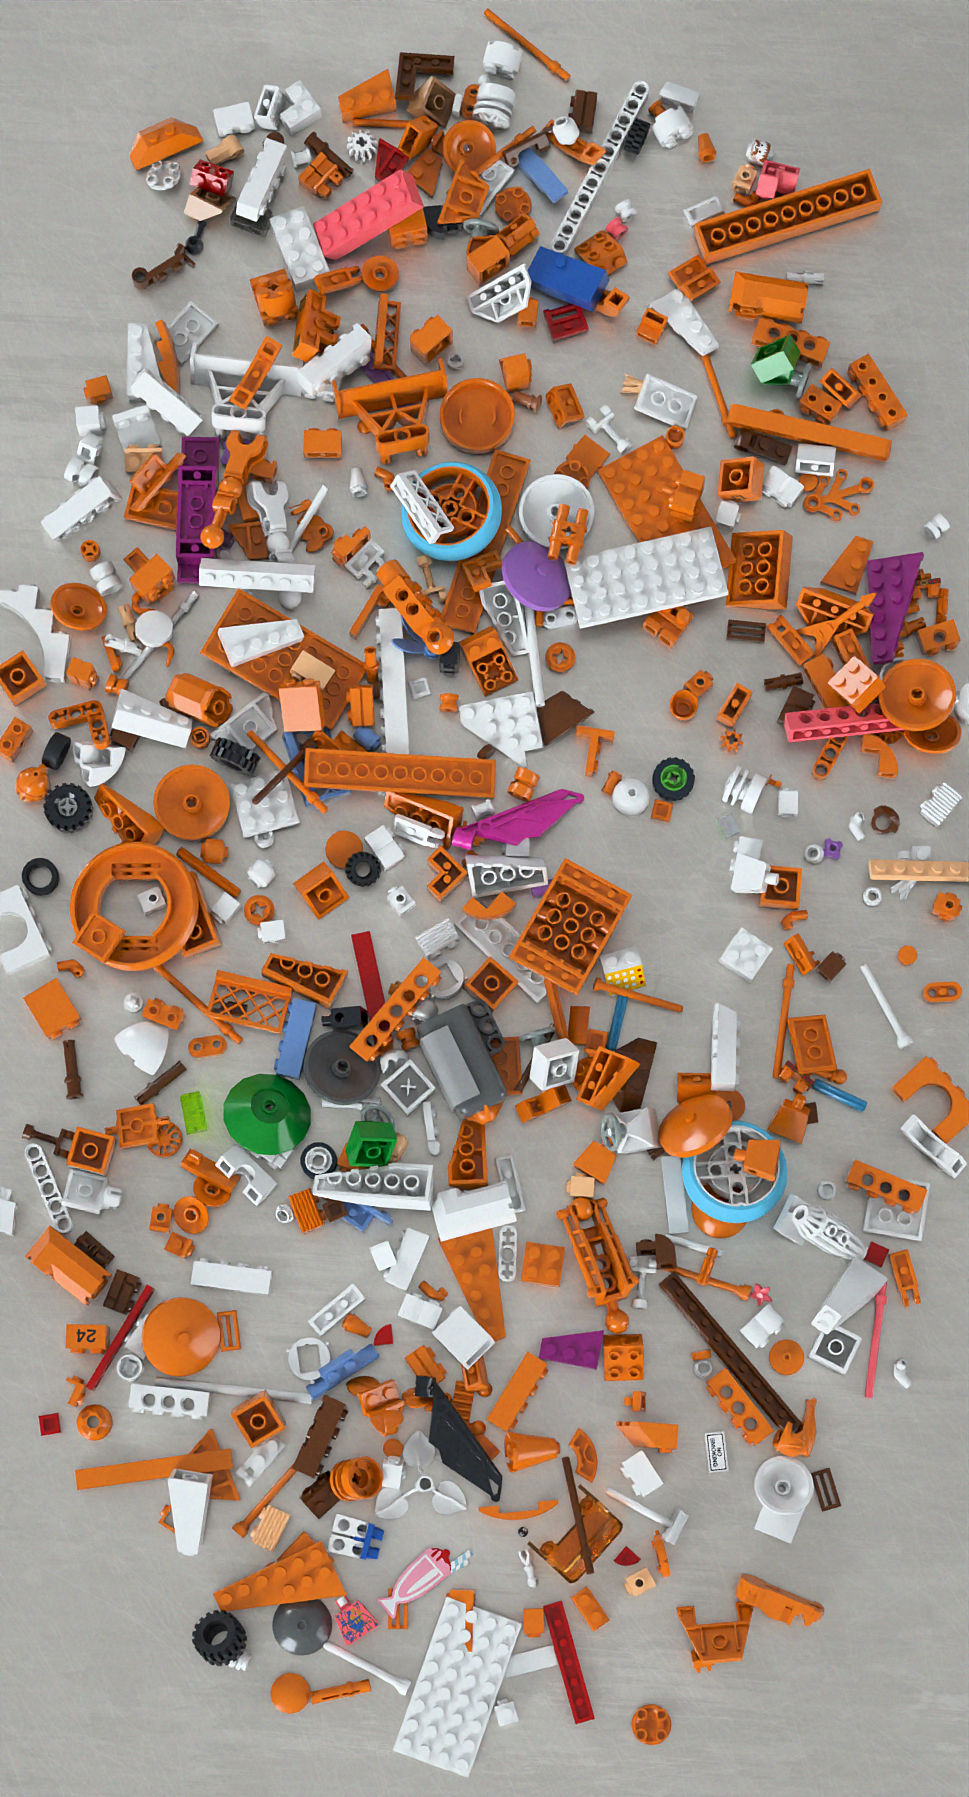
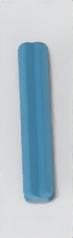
M618 995L606 1045V1048L609 1050H616L628 1000V997Z
M820 1079L814 1081L813 1089L861 1112L865 1110L867 1106L866 1101Z

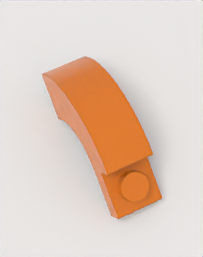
M616 287L612 291L604 290L595 310L604 315L616 317L629 302L630 297Z

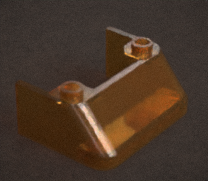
M580 1484L578 1488L586 1495L580 1502V1509L583 1514L582 1518L588 1545L593 1554L591 1558L592 1563H594L620 1534L623 1524ZM576 1523L557 1544L554 1541H547L538 1549L530 1541L527 1543L569 1583L577 1582L586 1572L584 1560L581 1559L580 1555L581 1546Z

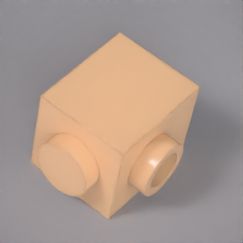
M575 1173V1176H571V1181L567 1180L566 1192H570L569 1197H586L591 1199L594 1194L595 1178L587 1177V1174Z
M647 1567L625 1578L627 1583L624 1584L628 1594L633 1593L635 1597L656 1586Z

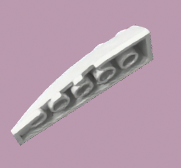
M390 1163L388 1166L382 1167L377 1165L363 1170L358 1168L344 1173L333 1172L315 1175L312 1194L356 1204L431 1211L434 1195V1166Z

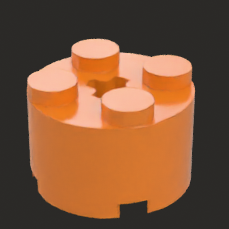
M286 274L271 277L264 276L258 280L259 283L255 288L259 309L262 313L265 312L270 317H278L287 314V310L291 307L292 309L295 307L296 299L292 282Z

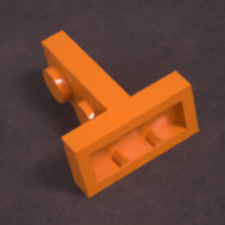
M577 725L576 737L590 739L585 776L592 777L593 771L597 772L599 761L595 760L596 753L600 754L602 743L598 742V740L613 743L615 731Z

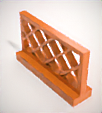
M217 970L206 1016L281 1034L288 1005L293 994L292 987ZM218 986L227 987L229 993L220 997L217 993ZM240 990L245 991L248 997L239 1002L235 993ZM262 995L267 1002L257 1006L253 998ZM232 996L236 1004L227 1009L223 1000ZM278 999L285 1001L284 1007L276 1011L272 1002ZM251 1000L255 1008L246 1013L241 1005ZM219 1002L224 1008V1011L219 1014L211 1012L212 1007ZM270 1005L274 1013L264 1017L260 1009ZM239 1006L244 1015L238 1018L232 1017L230 1011ZM258 1011L262 1020L256 1023L251 1022L248 1016ZM277 1016L280 1021L278 1028L270 1026L267 1020Z

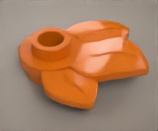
M313 515L300 538L307 541V552H315L323 547L324 542L329 541L333 537L334 531L332 526L324 523L320 516ZM326 529V533L321 535L322 530Z

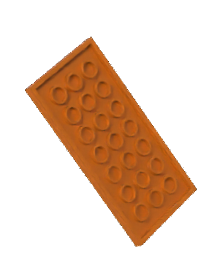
M663 435L597 470L599 477L638 543L712 527L722 570L736 563V558L701 499L692 522L670 515L671 509L668 507L671 494L662 492L664 484L675 488L678 474L682 475L683 469Z
M238 588L201 649L200 654L280 700L279 687L286 680H295L289 672L302 650L306 651L335 670L321 692L326 723L324 727L331 731L348 703L346 691H350L351 685H358L366 672L364 662L300 625L304 634L301 642L231 667L217 633L219 628L292 620Z

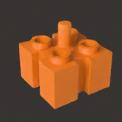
M683 470L682 475L678 474L675 488L663 485L662 492L671 494L668 507L671 509V516L689 522L693 521L704 490L705 476Z

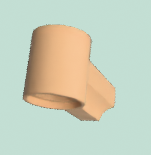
M232 134L224 138L220 145L207 151L205 156L208 162L220 165L228 159L233 160L240 157L245 150L237 137Z

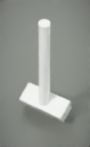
M610 1487L606 1492V1495L666 1526L662 1539L667 1543L675 1545L685 1526L684 1524H686L685 1522H687L686 1520L689 1518L682 1510L675 1508L671 1518L668 1519Z

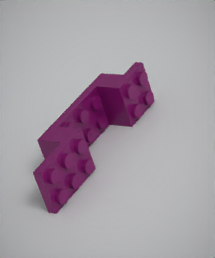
M182 437L181 453H184L186 458L178 470L176 532L178 584H199L201 559H216L217 548L210 549L206 547L200 538L201 531L204 527L211 525L215 515L212 505L219 483V437Z

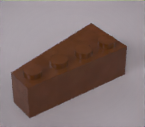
M325 1394L321 1400L323 1403L314 1416V1423L307 1432L305 1443L302 1444L292 1469L315 1479L316 1475L320 1476L324 1465L321 1463L324 1457L328 1458L332 1447L329 1445L332 1439H337L340 1429L337 1427L340 1421H345L349 1412L346 1410L347 1405Z

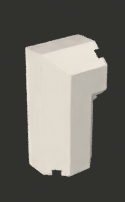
M506 1181L470 1191L464 1190V1193L460 1192L458 1188L439 1192L437 1199L434 1201L433 1198L432 1210L441 1241L517 1221Z

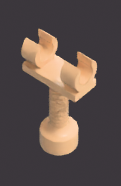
M427 555L418 557V566L423 568L428 586L427 590L421 591L422 594L428 596L439 593L440 601L444 603L447 598L445 587H434L435 585L432 580V573L430 571V565L433 563L432 558Z

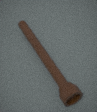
M307 739L301 745V751L252 799L254 805L259 804L305 758L306 748L318 749L314 741Z

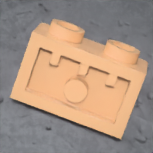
M148 444L147 448H139V445H128V449H124L125 472H137L152 454H156L163 461L162 448H158V444Z

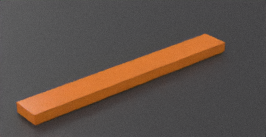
M232 1449L75 1470L77 1490L168 1478L174 1468L200 1473L234 1468Z

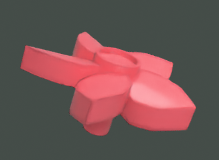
M755 1284L754 1291L749 1296L752 1299H757L758 1306H761L764 1300L772 1302L771 1297L767 1295L770 1287L762 1289L761 1285Z

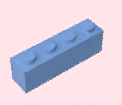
M296 998L293 999V1003L289 1002L287 1014H290L288 1022H284L282 1031L285 1033L284 1040H280L278 1051L281 1054L279 1059L276 1058L274 1070H277L276 1074L278 1076L300 1081L304 1057L307 1052L317 1009L316 1003Z

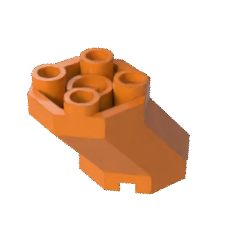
M188 673L175 675L165 695V700L169 702V707L175 712L186 715L210 727L216 728L219 724H224L228 721L233 710L232 704H229V699H232L226 689Z

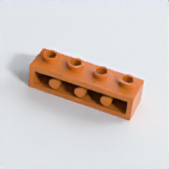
M869 353L850 363L847 374L852 382L855 381L857 384L858 392L868 401L867 406L869 410L875 412L880 427H884L886 431H889L906 421L907 412Z

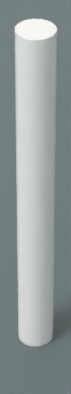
M324 485L320 488L290 539L289 549L292 551L329 490Z

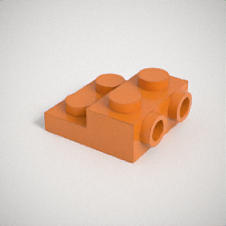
M364 526L362 529H357L353 533L352 539L346 534L343 538L339 537L334 542L331 554L333 555L332 560L340 566L342 564L345 567V564L371 539L370 530Z

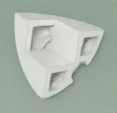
M73 741L75 764L80 765L82 769L80 777L88 786L93 787L106 782L119 769L126 747L110 743L108 748L99 750L95 748L93 741Z
M154 1021L140 1022L124 1029L114 1039L124 1055H130L135 1060L134 1065L154 1076L162 1063L167 1049L168 1027Z

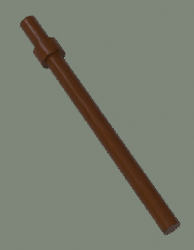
M564 1457L562 1458L581 1546L580 1555L581 1559L584 1560L586 1573L590 1575L594 1574L591 1559L593 1554L587 1541L570 1458Z

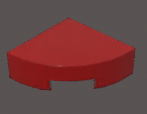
M391 1324L383 1326L376 1333L374 1346L393 1344Z
M625 1546L613 1561L622 1566H631L638 1563L641 1559Z

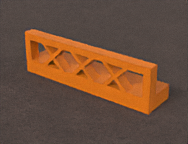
M381 293L378 301L373 369L395 372L401 302L389 301L388 294ZM387 306L396 307V313L390 316L387 313ZM389 321L395 327L390 333L386 330V323ZM387 338L393 343V346L388 350L384 346V341ZM387 355L392 360L391 365L382 364L384 356Z
M852 628L834 636L832 644L843 666L855 656L872 670ZM879 695L872 702L878 700Z

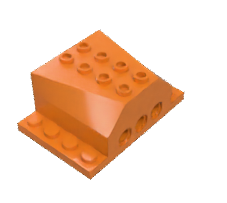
M564 858L509 958L577 995L585 984L633 895Z

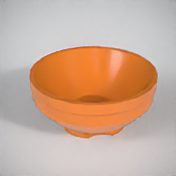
M93 1404L86 1406L77 1417L78 1431L88 1440L96 1441L103 1439L112 1429L113 1420L111 1413L101 1405ZM91 1416H96L99 1419V1425L96 1428L88 1426V1419Z

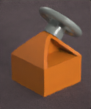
M473 218L463 222V228L472 234L466 251L467 270L477 284L481 286L510 266V252L496 235L499 232L496 224L488 220ZM473 224L475 228H471L469 225Z

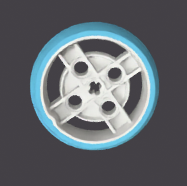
M732 1121L729 1131L721 1140V1147L710 1155L707 1162H697L699 1155L683 1158L682 1176L689 1197L701 1211L714 1219L729 1223L753 1221L768 1213L778 1203L784 1193L787 1183V1164L784 1154L780 1149L775 1181L772 1182L770 1190L759 1200L749 1203L748 1197L759 1189L762 1182L769 1180L744 1172V1162L734 1160V1156H731L728 1151L735 1152V1148L747 1150V1146L742 1144L741 1141L748 1143V1140H775L769 1133L754 1124L744 1121ZM716 1170L720 1175H713L711 1171ZM702 1185H710L716 1194L728 1199V1203L713 1197ZM738 1187L742 1192L736 1193L732 1188Z

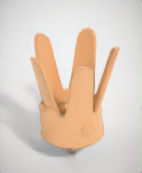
M625 373L627 381H623L622 384L627 387H623L621 393H640L644 380H638Z

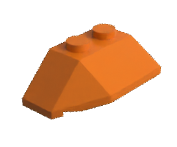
M171 117L139 131L129 157L137 171L203 142V138L196 126Z
M802 587L796 606L800 610L806 624L811 626L836 619L858 601L823 588ZM863 607L840 624L834 636L851 628L855 636L867 632L874 613Z

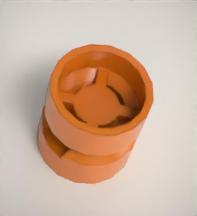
M518 767L514 774L515 781L510 783L507 793L519 800L529 802L534 792L532 788L537 786L540 776L531 770Z

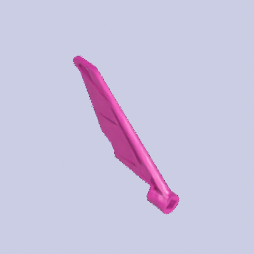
M559 789L465 827H457L452 845L471 850L475 836L517 846L526 838L540 837L576 803H582L584 795ZM568 795L576 797V799L563 800Z

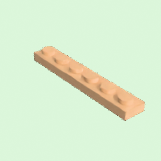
M870 859L869 861L870 878L872 880L969 882V862Z

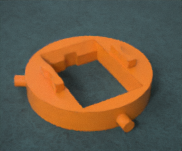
M656 1530V1535H653L651 1543L657 1555L659 1564L657 1570L658 1573H661L662 1578L669 1577L671 1575L664 1542L659 1530Z

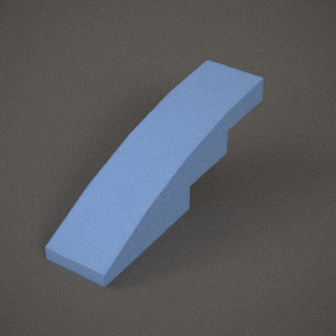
M530 148L519 153V168L530 181L536 184L541 192L548 196L553 204L568 194V189Z

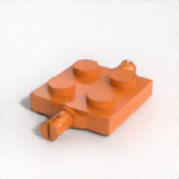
M154 1103L116 1110V1126L105 1128V1134H117L120 1148L122 1149L159 1142V1126L170 1124V1117L158 1118Z

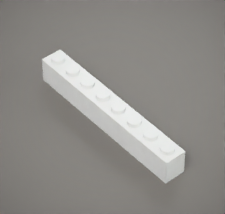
M396 608L379 609V615H375L376 627L380 626V633H376L377 645H381V652H377L378 662L382 663V670H378L379 682H383V688L380 689V700L384 701V707H380V715L385 720V725L381 726L382 737L386 738V744H382V752L409 754L404 651L396 648L391 642L394 638L403 639L401 614Z

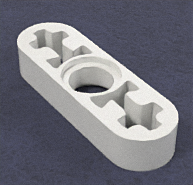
M511 1225L502 1227L499 1239L498 1275L501 1281L508 1283L515 1279L517 1258V1230ZM507 1229H511V1233H514V1236L510 1237V1243L514 1242V1246H502V1242L506 1243V1236H503V1233ZM506 1248H510L514 1253L513 1257L508 1260L502 1256V1252ZM501 1262H514V1266L509 1265V1271L513 1272L509 1279H505V1275L501 1274L505 1271V1265H501Z

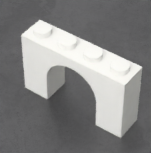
M19 885L0 893V918L6 915H18L25 919L28 926V934L25 941L20 946L0 955V960L9 976L51 957L49 951L52 950L48 940L44 941L41 935L44 933L40 922L36 924L34 917L37 915L33 906H28L26 900L29 897L25 889H21Z

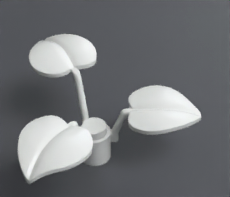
M421 1431L412 1434L403 1448V1459L406 1465L410 1467L417 1465L421 1477L416 1480V1487L404 1494L401 1493L400 1489L383 1488L376 1498L374 1510L376 1516L383 1519H396L403 1516L409 1508V1503L404 1497L418 1490L420 1492L432 1490L436 1493L432 1497V1505L440 1514L450 1515L467 1509L465 1496L455 1483L442 1481L436 1490L433 1487L432 1478L425 1476L421 1465L427 1466L431 1464L435 1459L436 1451L435 1447L428 1442V1438Z

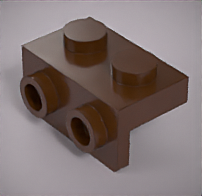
M329 1470L322 1473L299 1496L318 1519L340 1501L331 1488V1472Z

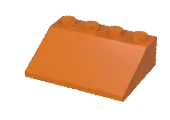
M785 530L732 533L731 552L737 561L729 566L726 606L765 610L787 609L792 535Z

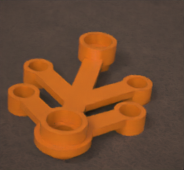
M839 469L829 493L821 496L824 487H827L830 483L829 476L821 475L814 494H809L805 497L804 508L811 513L821 511L831 516V519L837 522L841 520L843 513L840 509H832L825 505V503L832 502L847 509L850 515L856 516L860 512L859 504L848 502L842 498L859 492L864 494L870 493L873 490L874 481L869 477H864L858 485L839 490L842 482L848 476L845 469ZM839 473H844L845 477H839ZM825 478L828 482L824 484L821 482V479ZM867 484L869 488L864 489L862 485ZM814 501L816 506H811L809 502ZM856 507L858 511L853 512L851 508ZM839 513L840 517L836 518L833 514Z

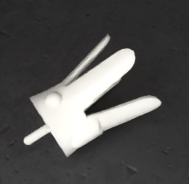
M899 880L890 887L893 888L891 893H895L898 890L901 893L900 899L902 900L904 897L907 899L909 891L916 884V881Z

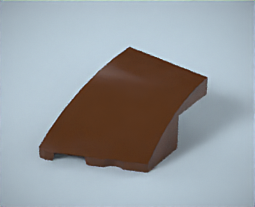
M560 691L545 700V706L536 707L542 740L545 746L550 745L561 735L569 732L577 724L584 722L595 713L594 710L580 704V701L571 698L564 691Z

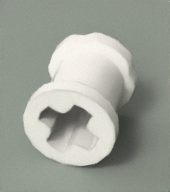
M309 147L303 151H291L294 168L298 165L310 164L312 162Z
M486 799L484 803L477 806H471L476 821H480V818L489 814H495L489 799Z

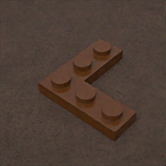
M400 52L395 100L414 101L416 73L453 75L455 56Z

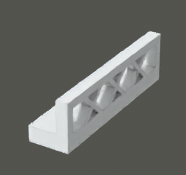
M412 470L397 474L390 487L428 543H435L441 534L452 532L454 526L417 472ZM412 477L416 484L409 482L407 478ZM417 491L424 494L426 498L420 497ZM427 506L433 508L435 513L429 511ZM437 521L442 522L445 527L441 528Z

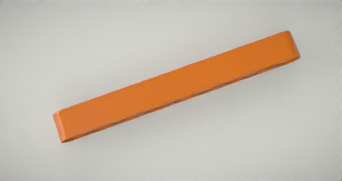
M739 404L730 405L727 424L730 426L746 428L755 432L812 445L836 447L838 451L877 460H889L892 441L886 438Z

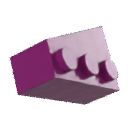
M604 1330L542 1338L538 1358L597 1370Z

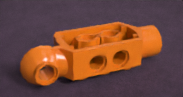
M390 560L378 569L376 576L383 584L384 588L382 590L412 630L423 639L430 652L438 655L449 651L454 642V633L442 619V613L437 608L434 609L432 607V600L427 595L422 594V587L416 581L413 582L398 560ZM440 634L439 640L436 641V637Z

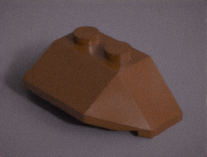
M637 1038L615 1050V1053L640 1063L639 1067L612 1099L620 1113L641 1109L657 1042Z

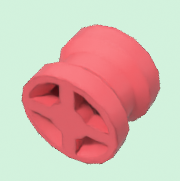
M619 217L613 219L605 228L608 233L613 235L612 238L616 241L622 238L629 230L627 225L621 223L622 220Z

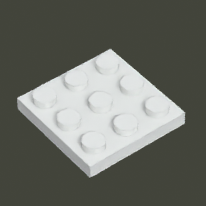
M281 770L230 784L244 838L300 823L287 776L259 804L254 805L252 803V799Z
M903 1179L928 1190L918 1213L914 1212L913 1215L902 1211L903 1207L895 1205L893 1207L885 1204V1200L877 1197V1199L868 1197L863 1232L921 1242L930 1183ZM882 1183L880 1186L881 1191L889 1193L890 1186L887 1183ZM905 1191L899 1192V1198L902 1201L908 1200V1194Z

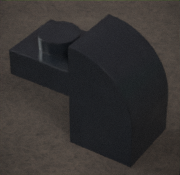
M441 205L423 207L427 233L433 238L444 240V233L456 234L458 231H462V222L437 223L442 211Z

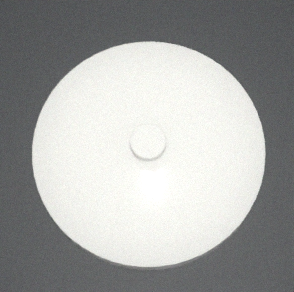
M560 474L547 475L534 481L525 490L519 505V519L525 534L533 542L549 548L550 542L548 538L551 536L552 522L557 517L560 504L570 506L567 522L575 523L578 508L588 510L585 525L587 532L585 536L588 534L594 519V504L590 493L578 480ZM561 546V549L569 548L567 546Z

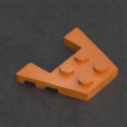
M743 1601L736 1602L738 1621L701 1625L696 1624L694 1606L676 1607L677 1615L702 1664L742 1661L754 1606Z

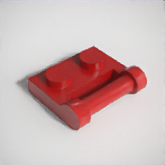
M568 304L552 310H543L553 341L589 331L583 310L579 306ZM574 310L576 311V314L569 315L556 320L552 319V317L568 313Z

